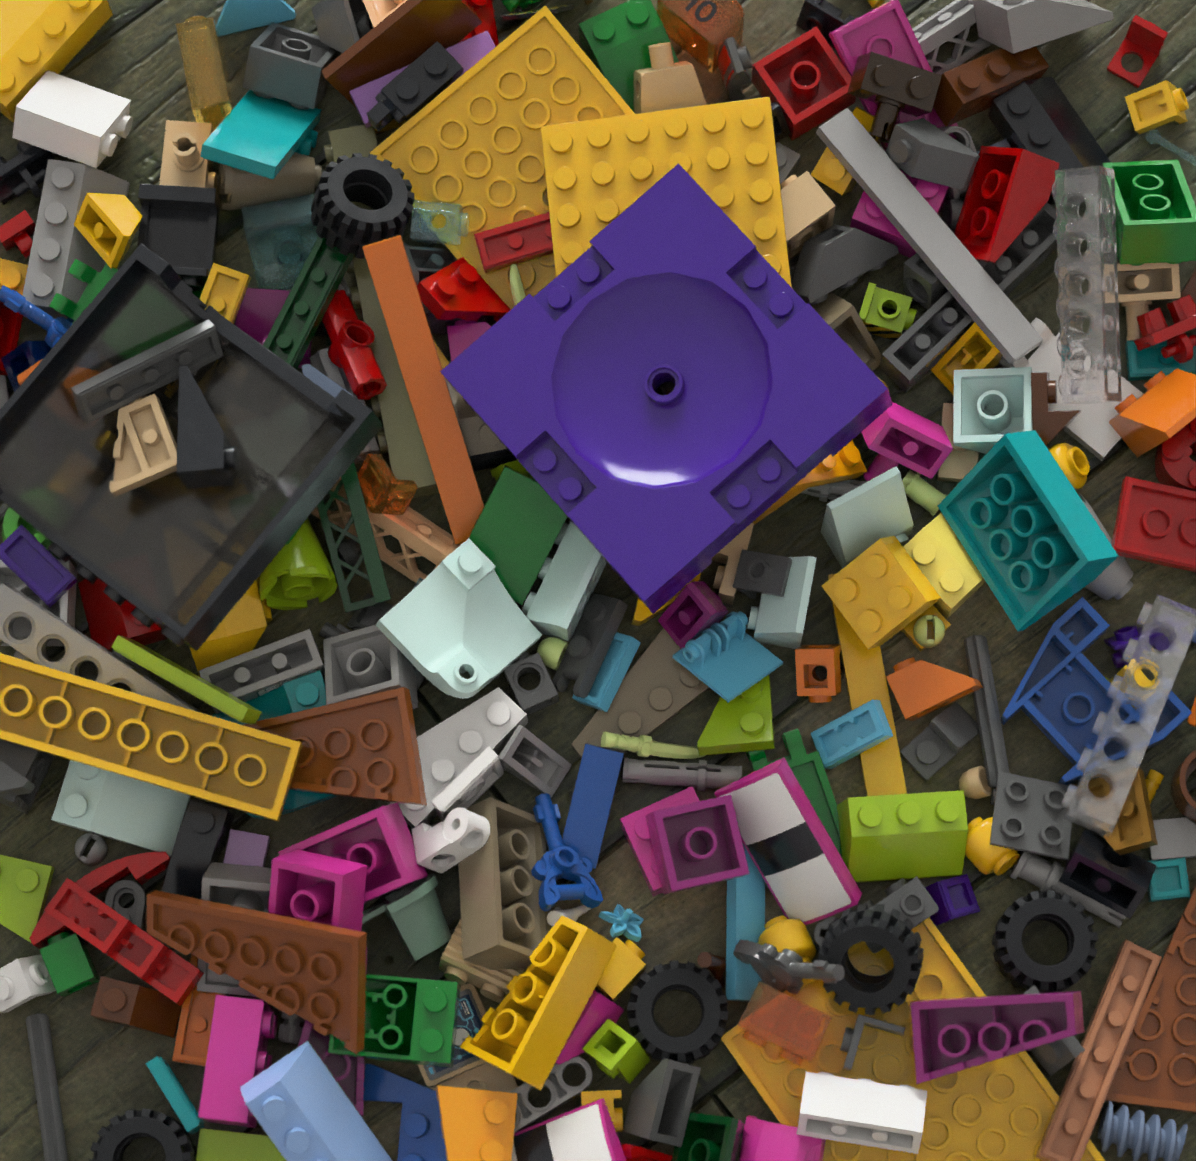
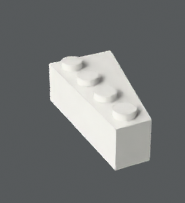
M499 687L417 737L427 806L398 803L405 821L413 829L421 823L428 825L437 816L431 802L488 746L498 754L505 747L517 726H525L528 723L527 714ZM385 801L388 805H389V804H393V803H397V802Z

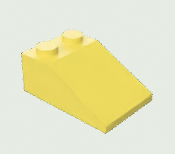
M942 513L923 527L903 546L940 595L941 599L933 605L946 618L950 617L986 582Z

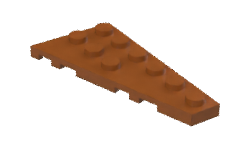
M401 687L260 720L252 725L243 724L247 727L302 743L290 790L427 806L410 689Z
M1196 884L1155 973L1104 1102L1109 1100L1112 1103L1196 1113Z
M158 890L147 894L148 934L184 955L191 953L209 964L208 969L219 975L226 973L240 982L238 986L290 1016L296 1014L314 1024L313 1029L322 1035L327 1036L331 1034L345 1042L344 1047L355 1054L364 1049L366 932Z

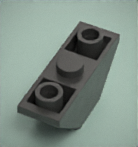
M833 225L804 242L791 279L792 289L806 304L815 305L821 303L828 298L827 294L831 291L856 283L857 277L861 274L883 268L887 264L886 260L899 253L898 247L857 228Z

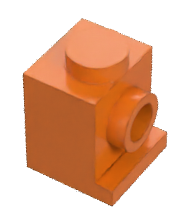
M841 644L801 645L795 649L797 696H808L811 703L831 702L832 696H836L841 692ZM817 666L826 668V679H820L816 676L815 669Z

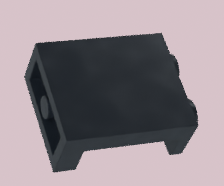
M140 184L138 199L141 203V215L143 217L139 225L137 247L142 243L168 262L179 277L193 289L192 292L201 291L202 287L205 286L211 267L215 263L221 202L216 188Z

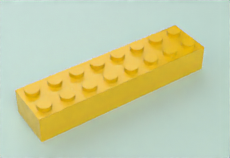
M0 653L1 740L279 822L301 752V742Z

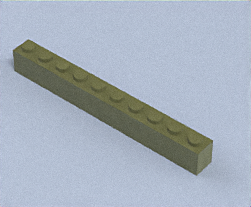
M358 125L329 131L331 144L324 145L327 165L331 161L337 162L338 157L343 155L351 158L353 153H361L363 157H368L370 152L378 146L375 128L373 126L366 128L365 125ZM354 201L351 202L359 208L366 210H374L373 208L364 203ZM354 255L347 269L348 274L355 273L357 286L350 287L354 310L362 308L364 322L374 332V342L370 347L387 384L382 394L371 398L373 412L377 417H382L384 431H378L377 433L381 454L389 453L391 467L384 468L388 491L395 490L400 501L439 494L366 258H355Z

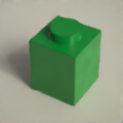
M69 931L57 934L47 940L48 946L39 949L56 992L62 997L71 995L100 981L85 942L78 934L70 935Z

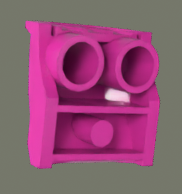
M749 1115L746 1117L743 1129L739 1161H823L826 1139L797 1135L798 1127L768 1122Z

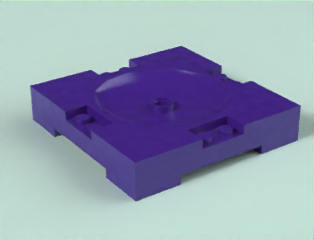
M679 163L589 241L591 247L534 297L529 293L440 371L461 398L653 614L713 562L711 558L827 456L831 455L833 457L892 405L889 390L815 309L809 303L806 304L757 251L756 246ZM665 382L675 383V388L670 394H657L661 384Z

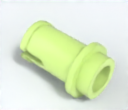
M909 470L902 480L906 496L934 516L939 510L938 505L947 495H944L919 477L920 473L917 472L915 474Z

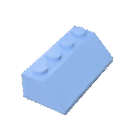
M309 1041L240 1087L245 1104L286 1161H393Z

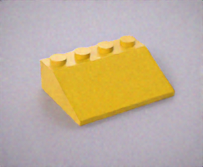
M0 0V112L14 123L16 106L47 71L59 74L110 19L113 13L108 0Z

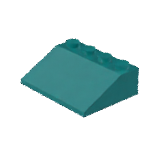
M1036 430L1004 434L938 505L939 510L1018 632L1028 628L1094 581L1118 557L1113 546Z

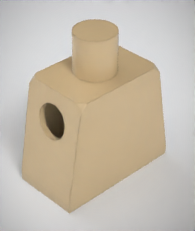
M670 42L648 46L651 67L634 71V113L639 114L707 105L693 64L687 61L674 63Z

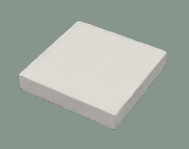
M489 746L431 802L442 821L445 820L448 813L453 809L470 807L504 774L499 756Z

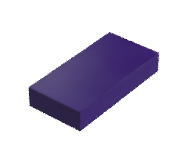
M22 524L0 545V560L49 608L78 581Z

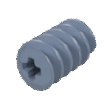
M1108 1100L1100 1119L1097 1138L1101 1140V1152L1103 1153L1107 1152L1112 1143L1116 1144L1117 1157L1119 1158L1130 1148L1132 1149L1133 1161H1138L1143 1153L1148 1154V1161H1157L1159 1158H1163L1164 1161H1178L1185 1143L1188 1125L1183 1124L1177 1132L1175 1120L1168 1119L1161 1128L1160 1117L1156 1114L1152 1115L1145 1124V1115L1142 1110H1136L1129 1119L1128 1106L1121 1105L1114 1114L1113 1103Z

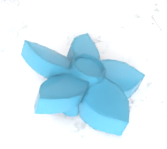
M617 904L614 913L608 911L600 912L598 917L613 924L610 929L612 938L624 934L625 937L632 941H640V925L644 919L633 913L631 909L627 908L625 910L620 904Z

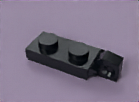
M437 41L381 89V92L375 97L378 103L367 113L368 122L379 132L393 119L398 123L403 120L408 121L460 77L464 72L463 67Z

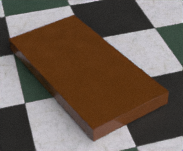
M407 0L321 72L325 79L355 106L350 96L351 90L410 65L437 41L445 49L457 44L479 26L482 21L463 0Z

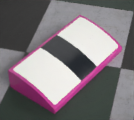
M784 757L715 791L716 798L726 795L732 796L742 843L787 919H799L805 925H808L858 904L862 895L861 890Z
M602 1098L514 1133L511 1161H626L605 1100Z

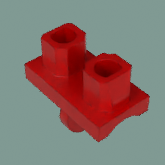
M1191 295L1166 304L1174 321V324L1167 326L1160 307L1136 317L1143 336L1134 340L1138 351L1167 340L1168 346L1161 349L1162 356L1165 359L1172 356L1179 363H1186L1192 359L1193 347L1196 346V335L1188 337L1185 332L1196 328V304Z

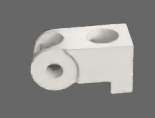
M458 807L449 812L443 822L441 821L433 827L421 823L411 830L417 864L440 874L444 873L486 844L490 835L489 821L481 815Z

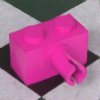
M892 402V405L861 432L867 447L878 453L868 467L867 472L863 474V477L870 481L901 464L932 479L953 450L943 426Z

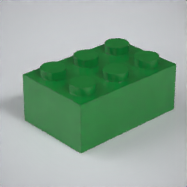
M1179 160L1103 163L1099 203L1120 265L1140 266L1145 263L1165 262L1179 264L1187 261H1196V205Z

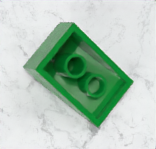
M629 0L579 23V41L586 55L634 112V71L651 67L648 46L670 42L664 25L651 0ZM671 44L674 63L679 62Z

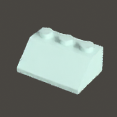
M570 521V524H563L554 544L559 545L553 559L547 557L539 572L538 578L543 580L537 594L532 591L530 592L522 609V612L526 614V617L540 633L549 637H558L570 642L591 593L594 592L607 564V561L572 521Z

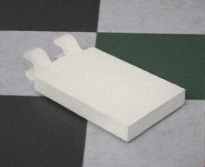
M1035 318L1031 325L1043 338L1041 344L1037 346L1038 349L1028 360L1024 356L1011 365L1002 356L999 364L1003 368L1032 367V373H1050V380L1057 381V403L1050 404L1051 411L1081 410L1080 414L1064 431L1102 461L1121 439L1109 423L1111 419L1118 415L1114 407L1131 394L1138 399L1143 393L1065 329H1062L1057 336H1054L1044 322Z

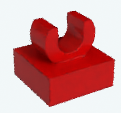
M26 210L0 226V243L4 249L8 251L17 246L25 259L30 257L33 242L30 236L35 231V223Z

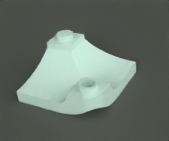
M469 538L443 559L419 585L380 618L376 624L380 631L428 681L445 694L457 698H469L477 694L542 636L505 589L494 570L496 566ZM468 671L471 678L465 679L460 674Z

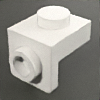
M42 955L18 958L0 968V1014L9 1012L37 996L48 995L56 991Z

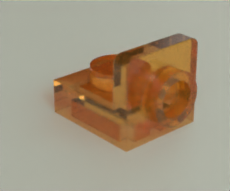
M368 453L357 474L365 504L370 512L375 514L403 515L418 489L417 484L413 480L396 479L381 454Z

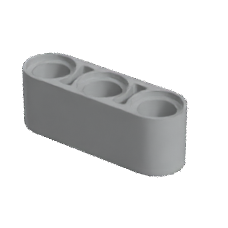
M576 1056L560 1065L555 1064L543 1085L551 1092V1100L545 1107L536 1108L529 1103L528 1096L534 1087L527 1083L509 1092L518 1093L514 1133L524 1130L580 1096L582 1091L589 1089L592 1083V1070L585 1059ZM572 1065L582 1067L586 1073L584 1082L576 1087H571L563 1081L565 1069Z

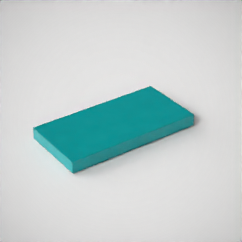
M249 90L202 144L200 157L262 177L274 179L319 123L321 110L317 108L298 109L291 106L288 101L275 97L270 99L262 98L255 95L252 90Z

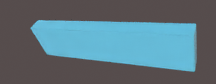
M743 844L750 874L727 880L726 998L733 1001L759 1003L765 1002V993L760 988L761 977L750 964L743 963L733 954L740 940L758 943L759 936L765 930V881Z

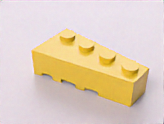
M561 916L530 955L531 965L524 973L519 976L515 975L506 986L510 992L496 1009L492 1007L488 1009L481 1018V1021L484 1023L482 1028L474 1038L467 1036L460 1045V1048L541 1090L617 945L592 929Z

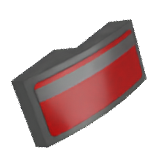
M732 36L725 39L717 55L719 71L731 102L746 98L742 85L752 82L748 69L754 67L747 47H740Z

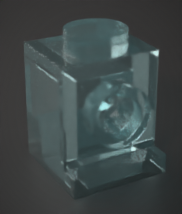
M414 200L410 238L413 241L460 245L461 236L467 237L469 214L463 213V206L461 204ZM437 215H443L446 218V224L441 229L434 228L433 219Z

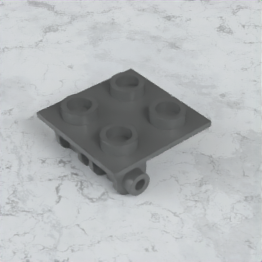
M999 771L996 789L992 790L990 805H994L990 845L1068 860L1076 787Z

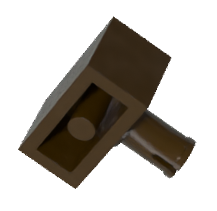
M869 52L857 58L847 93L877 104L869 134L874 139L879 137L878 141L889 143L899 111L915 117L931 113L942 75L874 52Z

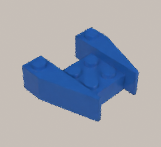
M1083 597L1053 623L1001 717V723L1005 725L1014 715L1022 710L1074 765L1059 780L1058 783L1064 785L1073 783L1159 745L1192 713L1166 684H1163L1135 710L1083 655L1092 644L1106 633L1110 626Z

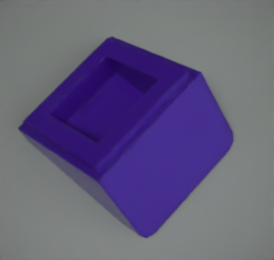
M967 874L941 880L925 887L939 908L935 914L930 916L935 926L980 912Z

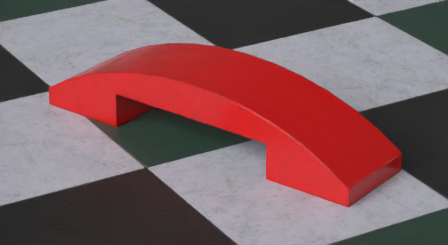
M148 852L123 857L93 870L75 883L93 896H97L131 873L136 881L143 885L168 869L171 857L166 852ZM45 912L29 939L33 946L42 949L48 945L47 940L66 931H71V929Z

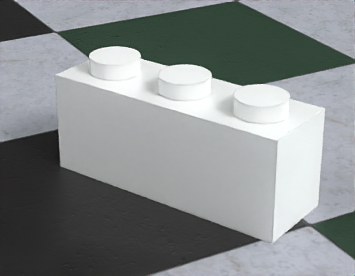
M806 1072L797 1135L918 1154L923 1133L927 1091L915 1089L909 1085L894 1086L875 1083L873 1080L865 1078L856 1080L837 1077L827 1072Z

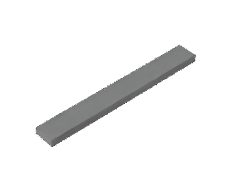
M848 108L818 127L816 134L1011 365L1041 344L1043 338Z

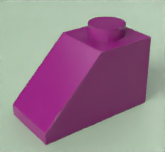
M692 581L686 585L661 615L658 622L682 649L685 647L686 642L691 639L696 640L705 629L710 628L714 623H719L729 611L722 604L720 597L704 581Z

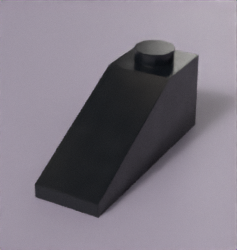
M179 366L177 474L186 489L233 485V470L239 469L237 447L231 446L188 366Z
M191 797L177 834L162 887L163 892L201 899L202 877L212 862H218L234 816L228 809Z

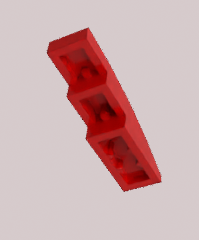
M69 878L65 880L44 909L45 912L180 1006H182L204 974L194 965Z

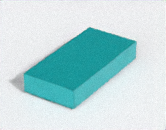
M157 1056L147 1062L148 1069L186 1131L193 1135L200 1128H204V1121L198 1117L199 1113L167 1061Z

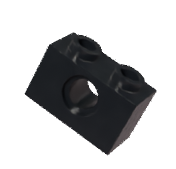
M1085 828L1069 855L1059 882L1131 919L1148 890L1156 865L1131 852L1119 855L1105 838Z

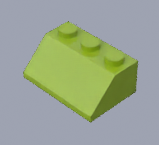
M964 790L848 797L837 805L842 859L856 883L894 881L902 878L909 880L915 877L923 879L962 875L968 835Z

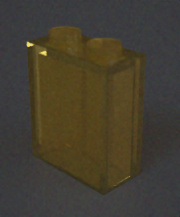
M193 16L186 19L183 23L176 24L189 98L196 122L212 123L215 130L234 108L224 51L214 18Z

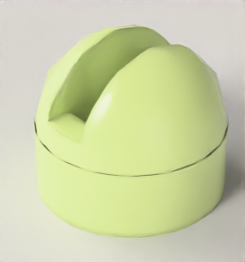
M922 616L915 623L913 629L914 639L923 647H935L942 642L945 636V625L937 616ZM927 621L933 622L934 639H927Z
M548 637L542 640L538 645L537 653L539 652L544 665L557 671L569 642L558 637Z

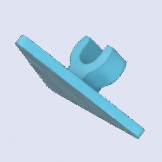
M226 0L216 24L215 32L218 36L267 26L272 22L289 21L296 17V13L283 0Z

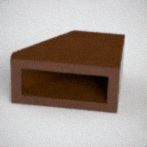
M101 976L90 1015L98 1020L175 1038L182 1006L157 990Z

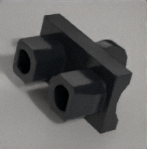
M20 141L16 147L19 155L8 162L3 156H0V201L3 205L15 197H20L29 190L36 199L42 195L37 185L45 179L48 159L55 160L50 151Z

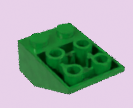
M366 974L364 1049L355 1054L344 1047L345 1042L330 1034L328 1053L453 1068L461 989L459 983Z

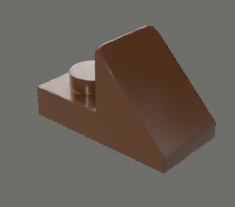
M1048 372L1031 373L1033 430H1036L1046 447H1048L1080 414L1081 410L1051 411L1050 404L1057 403V381L1050 380V373Z

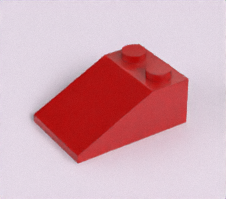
M981 146L978 154L980 157L971 177L954 232L956 237L977 261L995 263L1047 203L1051 191L1057 182L1056 174L1060 163L1025 149Z

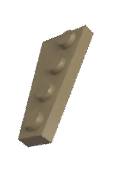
M664 628L626 674L608 711L598 710L571 744V747L581 759L586 743L602 747L601 737L603 732L628 735L630 737L650 736L711 689L672 658L673 654L681 649ZM616 748V749H612V750L624 752V755L629 752L628 750H626V751H624V750H618L617 748Z

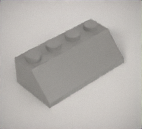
M48 159L22 296L26 297L27 301L53 318H68L55 311L49 305L56 293L78 303L88 284L68 273L74 260L77 259L100 273L106 264L74 226L86 193L125 195L128 198L130 187L128 181L86 164Z

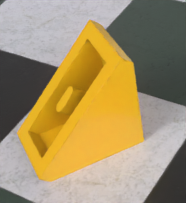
M974 322L931 371L954 395V370L991 369L999 364L1002 354Z

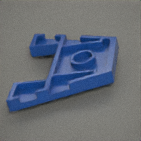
M365 1064L363 1100L402 1103L397 1161H447L436 1091L379 1066Z

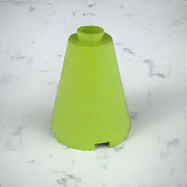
M308 517L292 541L283 546L260 574L261 601L265 599L267 606L272 609L295 610L308 607L307 600L318 597L319 603L331 597L337 589L336 576Z

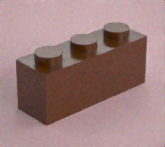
M1036 46L1014 54L1000 48L944 72L940 80L933 109L945 127L990 108L993 99L1023 81L1041 78L1049 68V65Z

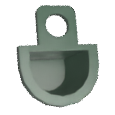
M428 874L423 879L392 891L379 898L376 904L363 910L362 924L385 912L407 954L414 961L443 946L452 937L435 891V887L439 883L435 874Z

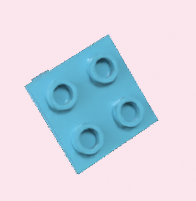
M741 611L730 612L725 620L720 623H714L710 628L705 629L700 637L686 642L685 647L672 656V658L727 702H730L783 665V661L745 632L749 621L745 613Z

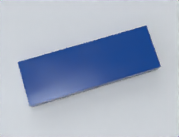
M586 743L562 840L564 846H568L578 853L579 859H589L593 868L596 869L624 752Z

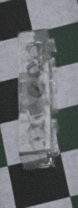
M1089 166L1055 170L1052 196L1056 203V220L1053 225V233L1057 241L1058 258L1055 261L1054 270L1059 285L1056 313L1060 318V336L1057 340V350L1061 357V375L1058 380V388L1062 395V403L1093 404L1122 402L1114 169L1102 166ZM1085 201L1086 210L1083 216L1080 217L1079 206ZM1086 239L1087 250L1082 256L1080 245ZM1087 278L1088 290L1083 295L1081 285L1083 280ZM1088 317L1090 326L1088 331L1084 333L1082 325L1084 319ZM1089 355L1091 359L1090 369L1086 372L1084 369V360Z
M1159 594L1152 604L1145 602L1136 622V624L1143 626L1138 640L1130 638L1121 658V660L1128 662L1122 677L1115 674L1106 696L1113 700L1107 713L1099 712L1091 733L1098 735L1092 750L1084 748L1076 767L1077 770L1082 771L1077 786L1069 784L1061 803L1062 807L1067 808L1064 819L1107 837L1114 830L1196 631V610ZM1154 632L1165 634L1169 639V648L1164 651L1154 649L1149 642V635ZM1140 668L1150 670L1155 678L1154 685L1151 687L1138 685L1134 679L1135 670ZM1126 704L1133 705L1139 711V721L1134 724L1125 723L1119 716V708ZM1108 741L1119 742L1125 751L1124 758L1118 761L1109 759L1104 753V744ZM1095 777L1105 779L1110 787L1108 796L1102 798L1094 796L1088 787L1089 780Z

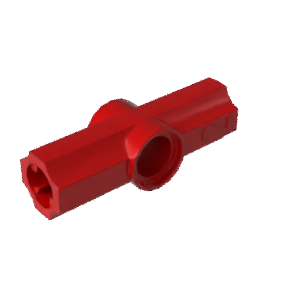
M337 290L322 319L332 342L327 351L328 357L331 362L344 370L357 399L369 400L375 395L382 394L387 386L370 347L374 342V332L370 326L358 319L345 290Z

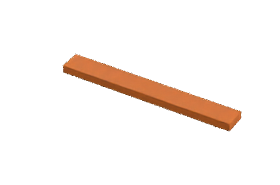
M401 235L365 245L362 248L454 542L457 545L464 543L468 539L485 504L446 379L440 372L442 366Z

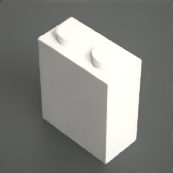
M47 71L16 106L12 138L97 168L106 156H112L117 142L121 138H126L130 133L133 124V117L129 116L131 100Z

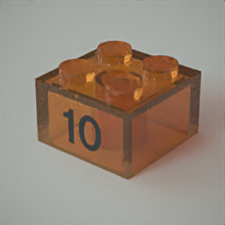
M657 0V14L664 25L668 37L712 74L719 68L717 55L725 39L733 36L738 45L742 43L745 13H743L742 6L736 0Z

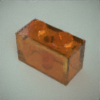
M759 981L740 1019L738 1028L744 1030L742 1038L762 1048L768 1042L781 1049L778 1056L800 1066L803 1060L809 1063L812 1062L832 1017Z

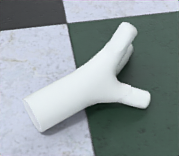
M585 905L564 910L556 907L554 911L548 913L547 922L549 925L554 926L561 916L576 922L578 917L592 908H588Z

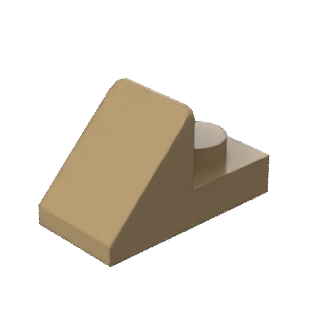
M754 523L746 527L711 558L712 561L727 564L726 567L718 566L713 588L719 589L718 596L723 603L733 605L737 591L733 588L741 551L748 550Z

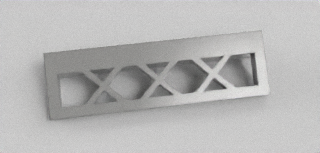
M955 0L912 28L924 55H927L926 59L933 73L942 75L944 72L960 66L992 44L982 38L975 42L966 40L970 26L976 23L973 0ZM947 41L954 42L955 46L951 57L944 62L937 61L936 57L939 47Z

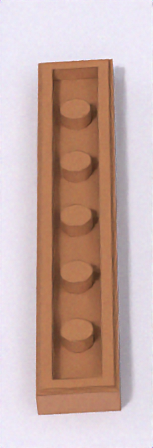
M1128 940L1121 943L1081 1042L1085 1051L1079 1054L1073 1062L1035 1157L1043 1161H1081L1161 961V956Z

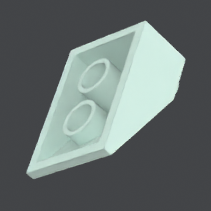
M897 466L827 503L821 534L842 569L880 538L895 536L902 546L909 541L907 536L911 535L914 524L902 477Z
M70 760L51 820L68 827L98 834L151 851L166 852L171 856L191 796Z

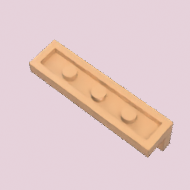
M357 473L380 560L419 585L428 575L418 569L414 557L423 556L434 563L436 568L443 559L461 544L455 545L453 535ZM341 476L340 479L335 483V485L330 489L331 491L334 492V490H335L336 486L338 485L339 481L341 480L342 476ZM343 484L338 495L347 499L346 491ZM335 498L339 510L332 512L328 510L327 515L330 522L344 529L352 515L348 505ZM316 506V508L312 511L311 514L320 519L318 508ZM353 523L348 532L358 537ZM392 535L398 539L402 552L394 554L388 550L383 536Z

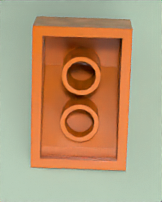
M1175 369L1168 375H1165L1161 370L1143 384L1147 391L1138 399L1131 394L1114 407L1118 415L1111 419L1109 423L1137 458L1171 438L1196 417L1195 374Z

